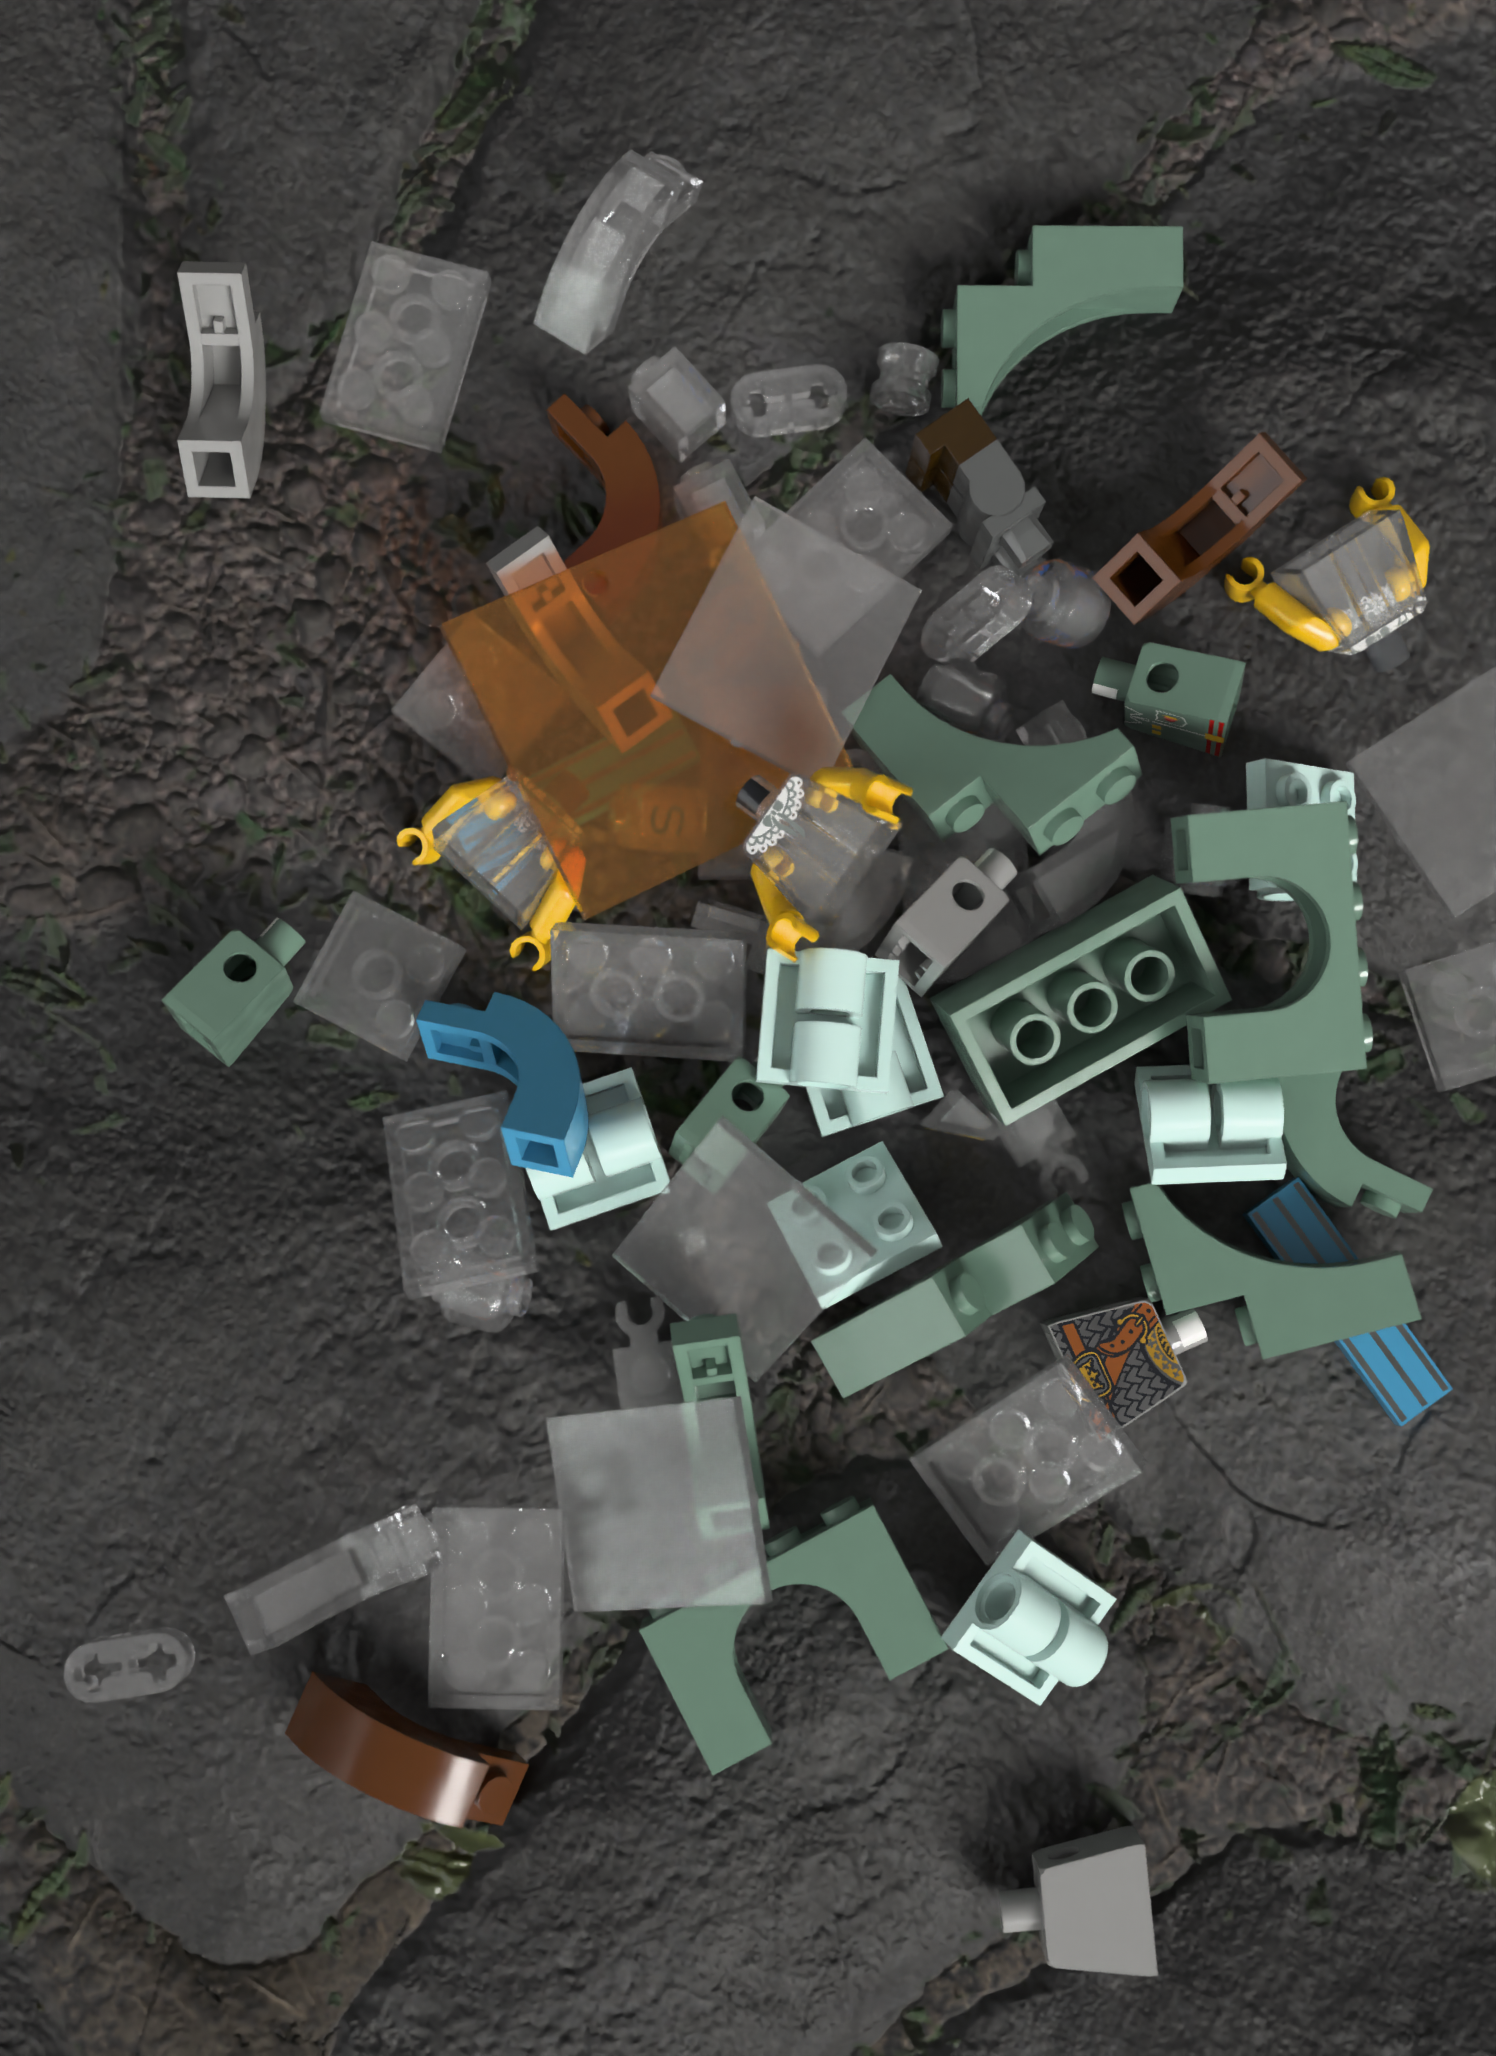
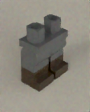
M968 398L915 434L905 475L919 494L930 486H935L956 515L957 531L961 539L972 547L969 556L977 568L981 570L993 561L1010 587H1012L1042 566L1044 562L1042 555L1054 543L1038 521L1046 501L1035 486L1025 492V482L1020 471Z

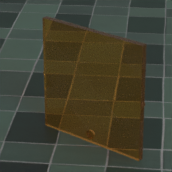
M726 501L444 622L440 626L443 636L508 765L506 770L507 777L511 781L516 782L583 920H587L748 842L790 778L798 777L803 781L800 789L804 791V795L798 799L801 802V808L795 810L797 813L796 818L817 809L808 804L805 799V794L813 783L810 777L815 771L821 767L854 768L798 653L799 644L794 638H791ZM750 778L771 792L761 802L755 815L736 801L741 788ZM779 819L783 825L788 823L786 820Z

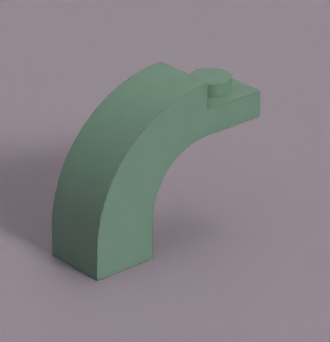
M1342 1071L1278 1077L1284 1104V1125L1281 1138L1287 1161L1286 1167L1294 1177L1301 1179L1309 1192L1334 1208L1352 1207L1358 1192L1363 1193L1360 1199L1362 1205L1394 1219L1397 1218L1399 1211L1402 1213L1423 1212L1433 1189L1367 1157L1350 1142L1344 1133L1336 1110V1089Z
M736 1313L722 1316L702 1314L691 1318L689 1321L670 1323L672 1347L688 1422L698 1508L705 1538L770 1529L751 1393Z

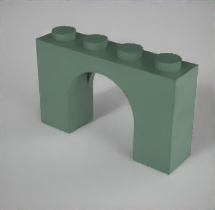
M1347 801L1195 814L1170 818L1176 884L1240 878H1255L1267 881L1284 890L1296 902L1306 920L1309 933V951L1305 967L1296 983L1277 1000L1255 1008L1186 1014L1191 1079L1207 1084L1367 1069L1366 1052H1370L1372 1048L1373 1031L1368 1015L1362 1011L1361 987L1365 986L1367 982L1368 964L1363 949L1358 947L1356 921L1360 920L1362 916L1363 897L1359 884L1353 881L1351 855L1355 854L1357 850L1358 831L1355 819L1352 815H1348Z
M854 1495L844 1498L823 1510L820 1515L824 1522L802 1534L797 1526L788 1528L762 1544L766 1551L765 1554L744 1565L739 1557L732 1558L704 1575L708 1582L707 1585L686 1596L682 1588L679 1587L665 1593L647 1605L650 1615L642 1619L639 1631L712 1775L772 1744V1728L739 1665L734 1641L737 1628L746 1611L767 1592L785 1585L807 1584L821 1587L837 1595L855 1613L889 1680L948 1650L947 1644L941 1638L942 1633L871 1497L860 1503L857 1502Z

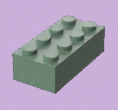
M1152 874L932 996L930 1000L983 1105L1002 1124L1007 1126L1187 1025L1186 1014L1211 1012L1228 1003L1232 998L1181 887Z

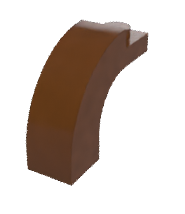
M564 393L546 409L552 433L595 476L606 493L605 509L597 529L587 541L564 561V564L584 600L599 622L607 629L635 602L648 583L657 563L663 533V514L658 480L653 462L645 445L627 421L623 422L607 437L610 429L602 417L588 404H584L579 408Z
M1261 432L1189 501L1158 525L1138 532L1092 578L1126 617L1136 625L1169 605L1222 562L1266 522L1264 519L1303 484L1307 477L1266 432Z
M317 1672L311 1673L285 1731L289 1739L307 1757L348 1785L408 1813L463 1828L466 1819L503 1826L529 1766V1763L516 1752L455 1739L417 1724L392 1709L367 1684Z

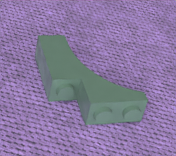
M1033 225L1027 249L1017 250L1015 286L957 285L953 309L942 310L941 348H952V369H942L941 408L953 409L969 398L982 417L983 411L996 388L1026 355L1047 340L1075 326L1100 318L1123 314L1172 313L1184 287L1183 226Z
M891 674L840 713L855 741L882 773L913 789L911 797L903 793L901 795L942 843L953 834L967 831L981 819L985 809L994 803L1032 848L1041 855L1052 845H1062L1071 840L1082 828L1084 820L1105 804L1111 805L1122 800L1133 789L1136 780L1143 775L1134 745L1118 728L1096 737L1072 743L1056 745L1000 743L974 736L940 720L912 698Z
M1151 1181L1131 1186L1129 1189L1133 1200L1121 1203L1132 1241L1140 1238L1145 1240L1151 1263L1140 1265V1270L1148 1298L1151 1302L1162 1300L1166 1315L1244 1295L1247 1305L1234 1308L1245 1346L1258 1343L1263 1359L1422 1319L1403 1255L1397 1250L1371 1257L1333 1263H1299L1272 1259L1238 1248L1203 1229L1169 1198L1160 1184L1152 1185Z
M1066 1191L938 1268L839 1321L813 1339L811 1343L841 1396L845 1398L960 1340L992 1315L1055 1284L1099 1248L1094 1239L1092 1222L1087 1213L1080 1206L1073 1203Z

